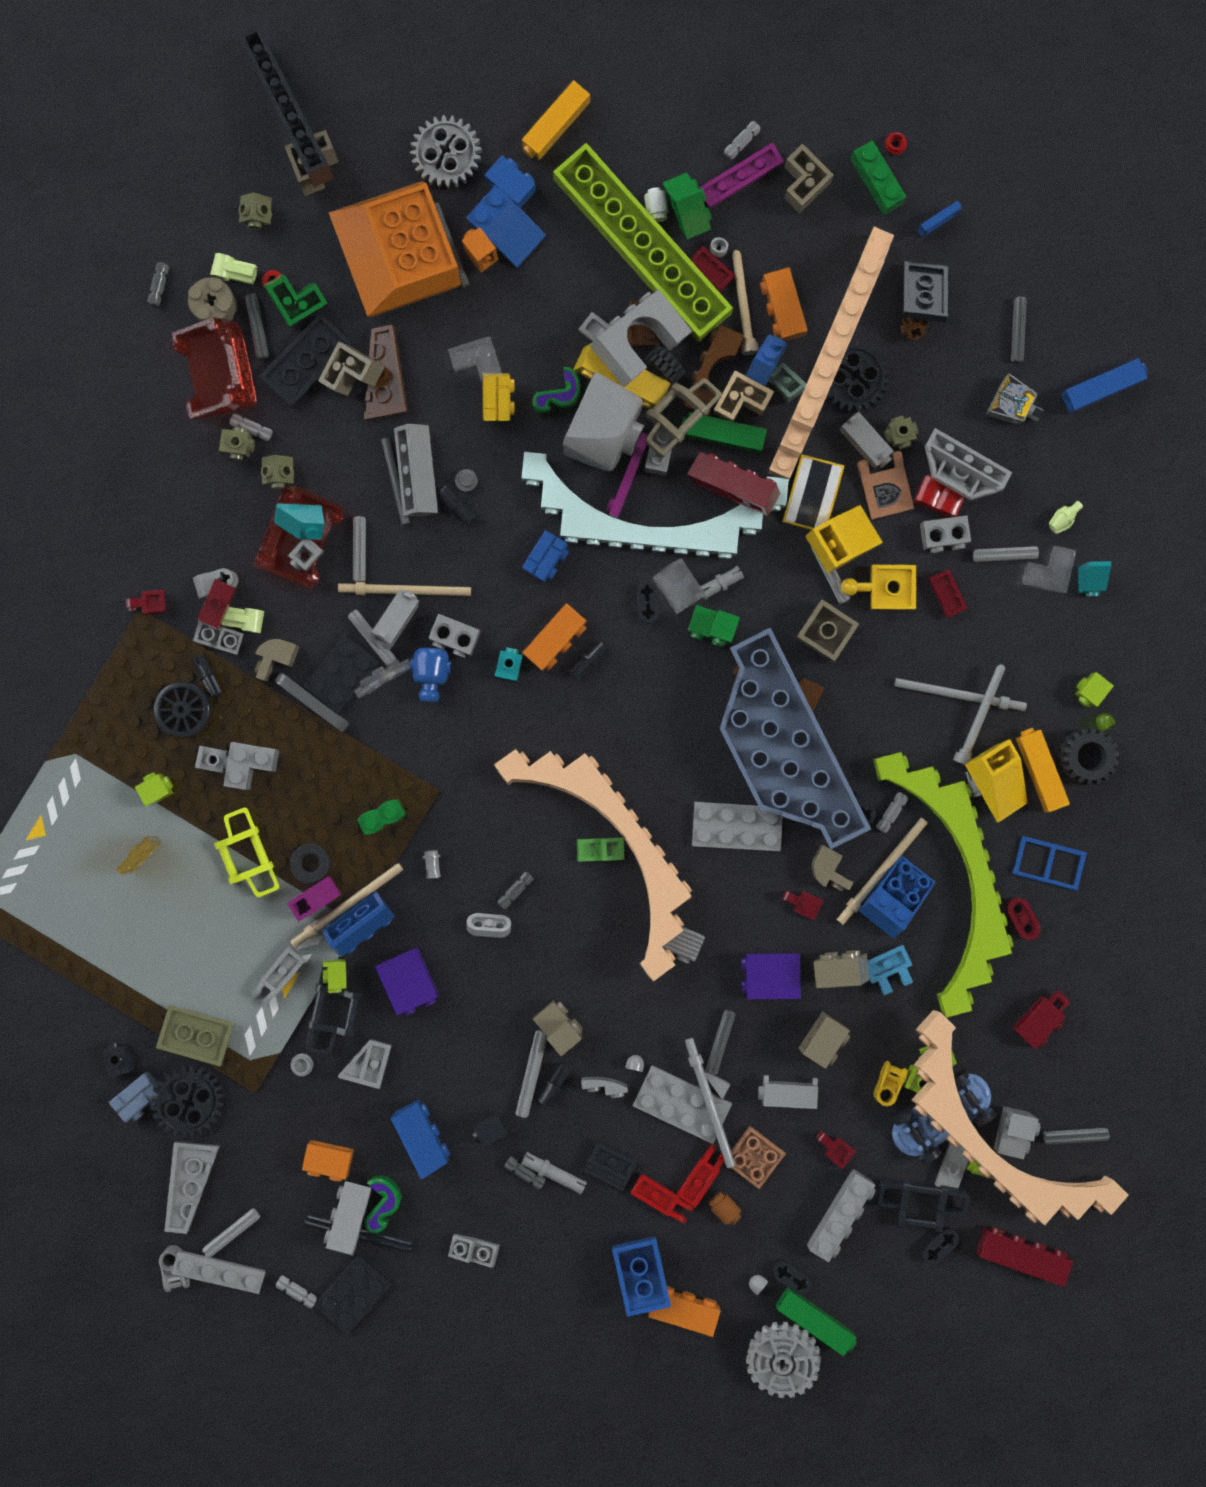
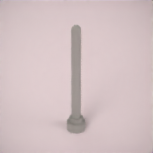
M1000 664L996 667L963 749L960 748L959 752H956L953 760L965 765L973 759L971 758L973 754L971 750L1004 674V665Z

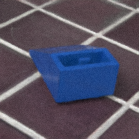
M901 855L872 890L858 911L894 938L905 930L936 882Z

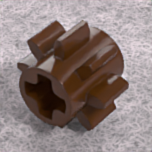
M901 319L903 325L900 327L902 334H906L907 340H919L923 335L927 334L925 329L928 327L927 320Z

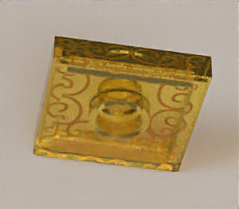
M146 836L139 845L137 844L130 850L129 856L116 870L121 875L133 874L162 843V840L157 836Z

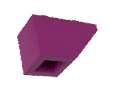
M328 876L287 902V905L297 921L300 922L340 896L341 893L331 877Z

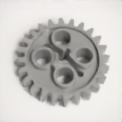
M443 115L440 122L434 117V124L432 125L430 122L425 121L427 128L424 129L419 126L421 135L414 134V139L417 142H411V147L415 150L410 151V155L415 158L412 160V164L417 166L415 169L416 173H422L423 181L429 177L430 185L437 181L438 188H441L443 183H446L447 189L450 188V183H454L458 187L459 180L467 183L465 176L473 178L471 169L478 170V165L475 162H481V157L476 155L482 153L481 147H477L480 144V140L475 138L476 131L469 132L471 129L470 124L463 127L462 119L455 123L454 116H451L450 121H446V117ZM439 134L447 136L443 141H437L436 137ZM453 135H455L456 137H455V138L452 140V142L450 143L451 137H452ZM458 144L466 145L463 151L455 149ZM433 153L437 155L432 161L426 159L428 154ZM442 161L440 169H436V167ZM449 163L457 165L454 170L445 169Z

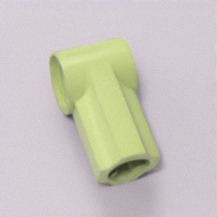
M215 253L210 273L211 277L219 278L222 281L234 280L253 285L257 275L256 265L234 260L233 257L225 254Z
M229 607L221 625L241 628L243 631L261 633L264 611Z

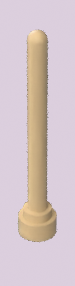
M735 250L732 253L744 335L741 352L742 355H753L758 353L759 346L752 335L741 253Z

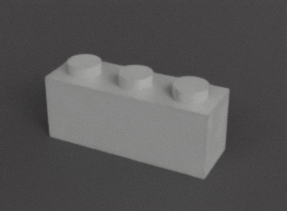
M345 1181L344 1186L340 1185L336 1199H340L338 1208H333L330 1221H333L331 1231H326L323 1242L327 1244L326 1249L350 1256L354 1255L372 1192L371 1188Z

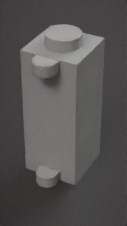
M859 411L840 428L841 433L873 469L879 465L883 468L892 460L890 455L894 451Z
M399 590L371 632V639L390 650L417 610L419 604L417 597L409 591Z
M764 1075L763 1086L758 1088V1100H762L763 1106L817 1109L818 1079L813 1078L812 1083L769 1081V1076Z

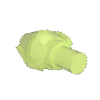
M1076 501L1071 507L1063 506L1058 509L1049 522L1050 529L1057 534L1070 528L1075 521L1076 513L1083 508V505Z

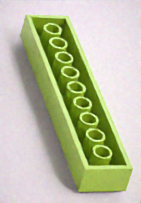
M587 143L553 171V178L558 186L653 293L658 289L692 329L690 334L698 343L732 314L733 307Z

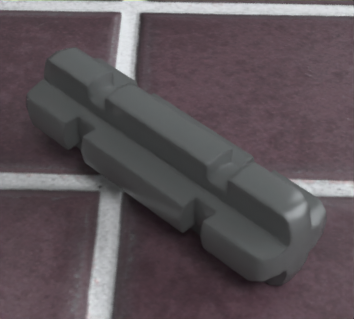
M162 262L156 263V273L153 275L150 287L151 294L148 295L147 302L153 306L160 305V295L163 294L166 282L165 275L168 274L169 266Z
M524 872L519 877L520 880H516L505 892L506 895H503L497 903L503 909H507L511 901H514L526 888L525 886L533 881L532 875Z
M509 1157L504 1167L507 1170L514 1171L515 1175L528 1183L532 1182V1186L537 1189H541L544 1185L545 1177H540L535 1174V1171L524 1165L522 1166L514 1157Z

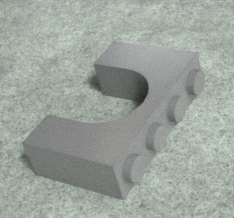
M659 289L653 294L650 292L645 294L639 300L641 303L638 306L632 304L625 310L624 313L626 315L620 318V316H617L609 323L610 328L607 330L602 328L593 336L595 340L590 347L623 387L627 386L647 368L629 345L627 339L628 327L642 325L651 329L669 351L692 332V329Z

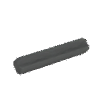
M248 294L245 299L256 357L258 359H265L269 355L258 296L256 294Z
M1021 296L1014 299L1012 362H1022L1024 360L1027 298Z
M724 1010L706 1066V1072L716 1075L718 1073L735 1019L733 1011Z
M1107 1128L1047 1131L1043 1132L1042 1137L1043 1142L1048 1145L1108 1141L1110 1135Z

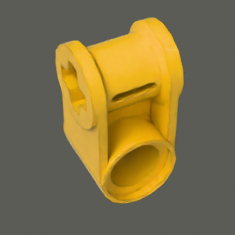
M889 1061L884 1063L874 1090V1098L883 1106H891L895 1103L907 1077L908 1069H900L890 1065ZM888 1089L890 1091L889 1099L881 1100L880 1093Z

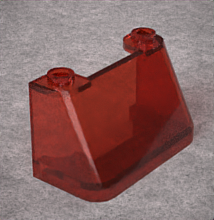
M212 317L172 332L174 349L188 358L196 397L190 398L186 407L190 419H202L248 409L256 405V395L243 333L236 322Z
M285 486L277 504L321 505L324 519L322 539L312 540L321 549H323L330 528L335 527L336 524L339 525L344 517L342 512L343 506L297 486ZM275 507L257 553L254 567L312 589L313 586L317 585L320 578L318 569L315 568L318 559L307 571L303 568L301 571H298L290 563L292 558L288 555L303 539H298L275 524ZM302 553L301 558L307 560L309 553Z

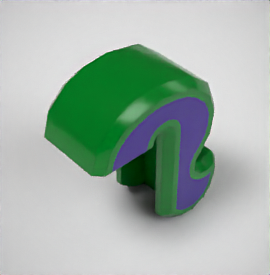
M563 367L565 389L536 392L532 402L537 413L549 415L552 413L551 406L561 410H568L576 406L580 399L581 383L579 376L573 369Z
M375 1175L368 1180L367 1184L382 1195L383 1198L368 1214L364 1222L369 1232L380 1233L386 1228L389 1221L388 1218L384 1217L392 1215L398 1209L402 1196L400 1188L392 1179L384 1175Z

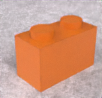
M480 227L476 230L471 229L464 235L462 240L464 251L480 273L498 261L495 246Z
M310 1140L307 1145L302 1170L307 1171V1174L310 1176L319 1177L322 1174L329 1176V1179L333 1181L346 1180L349 1175L354 1149Z

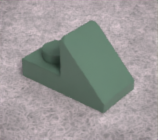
M785 363L776 367L769 379V382L781 393L785 403L790 402L801 394L806 386V383Z

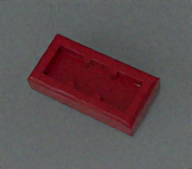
M704 246L690 259L719 293L735 277V274Z
M950 569L928 579L946 619L968 609Z
M214 579L197 620L220 629L237 588Z

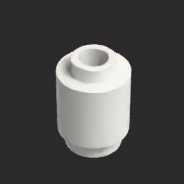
M661 188L649 189L648 193L644 195L646 211L656 222L667 220L669 210L666 192L661 191Z

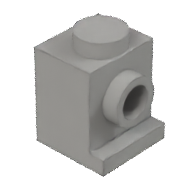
M303 539L288 556L292 558L290 563L298 571H301L302 568L307 571L324 551L312 540ZM308 552L309 558L303 560L301 558L302 553Z
M199 746L195 768L226 773L229 751ZM213 755L217 758L215 764L210 762V758Z

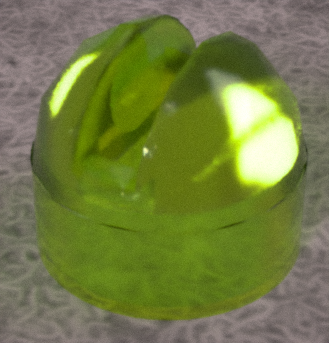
M1103 713L1096 718V725L1101 731L1107 730L1116 723L1114 718L1107 713Z

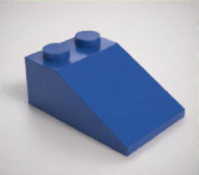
M496 185L466 218L468 226L475 230L480 227L495 246L496 251L516 268L523 263L546 237V234Z
M656 1236L613 1245L612 1251L627 1317L671 1307Z

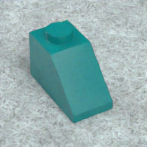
M276 505L275 524L298 539H322L324 519L321 505Z
M1111 561L1087 562L1079 566V593H1086V597H1098L1099 593L1106 591Z

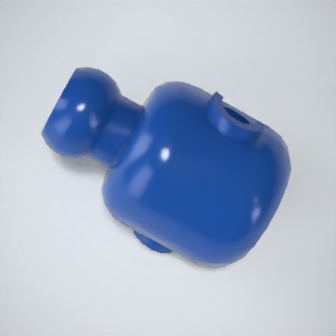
M419 648L415 651L414 657L410 661V672H413V680L418 684H422L418 694L420 701L437 702L439 700L437 686L443 685L447 681L448 674H450L451 661H449V655L445 650Z

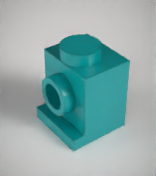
M506 647V651H500L495 677L518 681L523 655L518 654L519 650ZM508 659L513 661V666L510 668L505 666V662Z

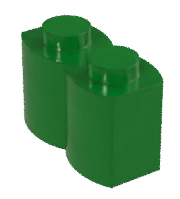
M389 800L383 803L377 810L365 812L357 821L364 834H374L381 831L387 824L402 820L407 813L400 800Z

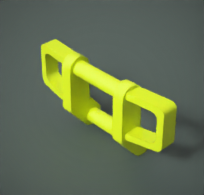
M244 807L226 814L224 821L229 838L214 843V847L216 850H219L230 877L228 878L230 885L246 879L256 897H261L278 890L279 884L272 869L274 868L273 863L268 860L258 835L259 829L257 826L255 827L248 809ZM245 813L251 829L233 836L229 818ZM250 837L261 865L238 874L227 845ZM269 870L274 886L262 892L257 891L250 877Z

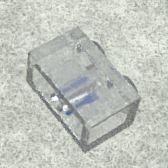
M682 558L669 564L653 576L658 587L677 614L706 595Z

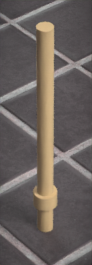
M365 582L338 584V592L356 593V595H365V593L397 594L399 590L416 595L471 596V587L366 584Z
M923 818L918 820L855 898H851L848 901L847 907L837 918L842 925L846 923L854 912H858L862 906L861 903L928 824Z
M397 863L313 925L309 924L303 929L304 931L290 941L293 947H298L309 938L313 939L321 929L403 871L402 866Z

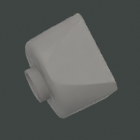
M595 372L563 441L564 456L605 471H612L623 453L632 455L641 436L644 425L638 423L637 420L642 409V398Z

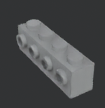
M406 424L394 428L403 516L424 517L438 513L429 425Z
M852 1169L807 1243L811 1252L827 1262L838 1255L841 1249L839 1246L843 1238H848L852 1231V1223L855 1219L858 1220L864 1211V1208H862L866 1200L870 1201L875 1193V1184L871 1179Z

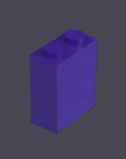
M418 947L375 966L396 1015L403 1013L405 1017L416 1011L415 1007L421 1004L427 1007L436 1003L435 998L439 996V993Z
M798 952L745 953V958H741V971L745 972V980L741 981V992L745 994L746 999H801L800 954Z

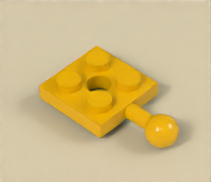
M871 565V583H857L856 580L847 578L841 583V591L847 596H852L857 591L871 592V610H915L916 565ZM894 581L898 584L899 590L897 593L889 592V582Z

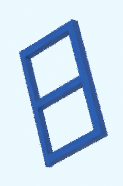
M1022 836L1012 874L1078 891L1087 852ZM1026 842L1051 848L1043 877L1019 871ZM1056 849L1080 855L1073 885L1048 879Z

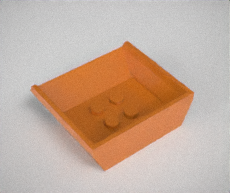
M421 181L329 212L368 317H373L461 286L458 266L427 183Z

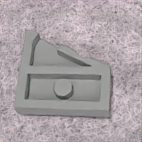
M370 1039L343 1069L338 1078L380 1089L392 1045Z

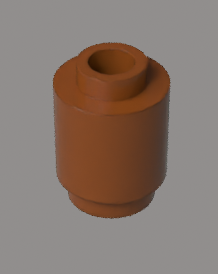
M719 1192L709 1202V1205L712 1207L711 1211L725 1225L729 1223L734 1225L741 1218L739 1214L741 1209L727 1194L724 1195L722 1192Z

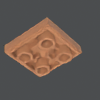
M749 1126L731 1150L735 1166L731 1168L760 1189L786 1153L753 1127Z

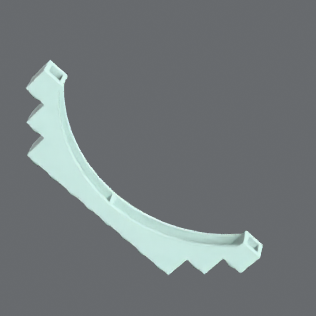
M524 452L522 482H526L527 486L539 487V483L543 484L541 510H545V514L558 515L559 512H563L560 537L565 539L564 542L578 543V540L587 541V545L599 546L600 542L609 543L608 546L613 548L631 545L630 549L643 550L644 547H651L654 552H665L666 549L674 550L675 554L686 555L690 551L696 552L697 556L709 557V554H718V558L731 559V556H736L739 530H743V534L756 535V532H760L762 529L763 514L741 504L723 515L687 526L647 527L628 523L596 510L577 497L556 476L547 463L546 454ZM766 477L777 483L781 493L771 511H780L781 508L786 506L789 479Z

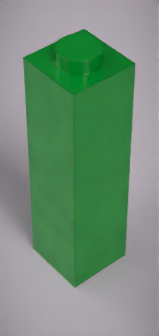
M702 416L684 435V438L761 454L767 429ZM683 417L682 424H683L688 418H684V417Z
M787 1287L777 1301L776 1307L778 1311L842 1356L847 1352L850 1353L855 1347L856 1336L852 1330L802 1295L795 1293Z

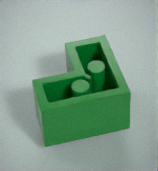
M684 173L663 182L667 200L675 211L680 230L686 239L711 230L709 221L712 220L709 209L705 208L706 196L703 189H699L697 181L691 179L688 173Z
M281 274L263 285L284 321L289 326L327 304L318 286L313 282L295 292L286 276Z
M696 605L687 632L691 633L690 637L703 641L706 638L712 640V645L724 648L725 645L729 646L732 643L740 617Z

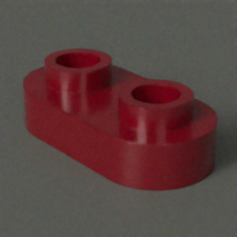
M1022 898L1011 899L1007 904L1006 911L1018 935L1026 940L1037 938L1041 928L1029 903ZM1016 905H1020L1021 910L1018 913H1015L1014 907ZM1027 924L1031 926V930L1028 933L1024 931V927Z

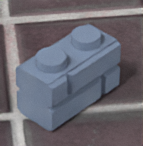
M147 1071L114 1097L109 1104L125 1123L131 1119L135 1122L145 1114L142 1110L146 1106L156 1104V1102L150 1100V1097L157 1095L152 1088H159L160 1085L150 1072Z

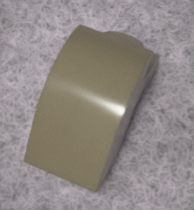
M272 639L261 644L255 653L263 657L262 661L259 660L256 665V678L268 682L275 661L292 667L299 646L281 639Z
M820 845L812 861L814 878L824 887L831 880V886L840 891H843L844 888L850 890L853 882L834 872L843 856L824 845Z

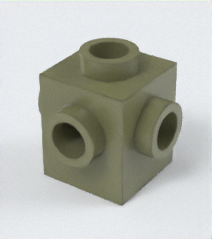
M254 192L241 196L239 223L248 225L250 229H261L262 226L270 224L272 198Z
M903 416L891 419V423L887 425L884 431L886 441L890 443L891 449L899 447V450L911 447V443L917 439L916 435H918L916 423H912L911 417L904 419ZM904 428L905 434H901L899 429Z
M244 428L222 429L219 451L223 455H229V459L242 461L243 457L249 458L250 452L253 453L255 440L252 439V436Z
M281 455L263 457L261 469L262 484L271 485V489H284L285 485L293 484V457Z

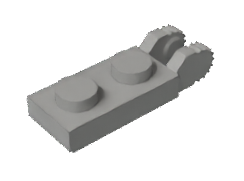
M288 946L261 978L259 985L251 993V996L255 998L262 992L265 986L269 988L271 992L261 1003L266 1007L274 996L278 995L305 963L306 959Z

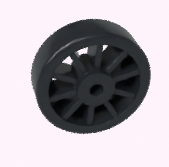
M176 682L166 686L158 694L154 703V717L157 724L164 732L174 737L189 738L196 736L208 726L211 720L212 704L209 696L202 688L192 683ZM180 693H185L183 700ZM191 694L196 696L193 700L189 702ZM176 696L177 702H174L171 698ZM200 701L202 708H193V705ZM168 702L173 705L172 708H167ZM194 711H202L200 719L193 715ZM167 712H172L173 715L168 718ZM177 718L176 724L174 725L172 721ZM189 718H192L197 723L191 726ZM183 720L186 728H180Z

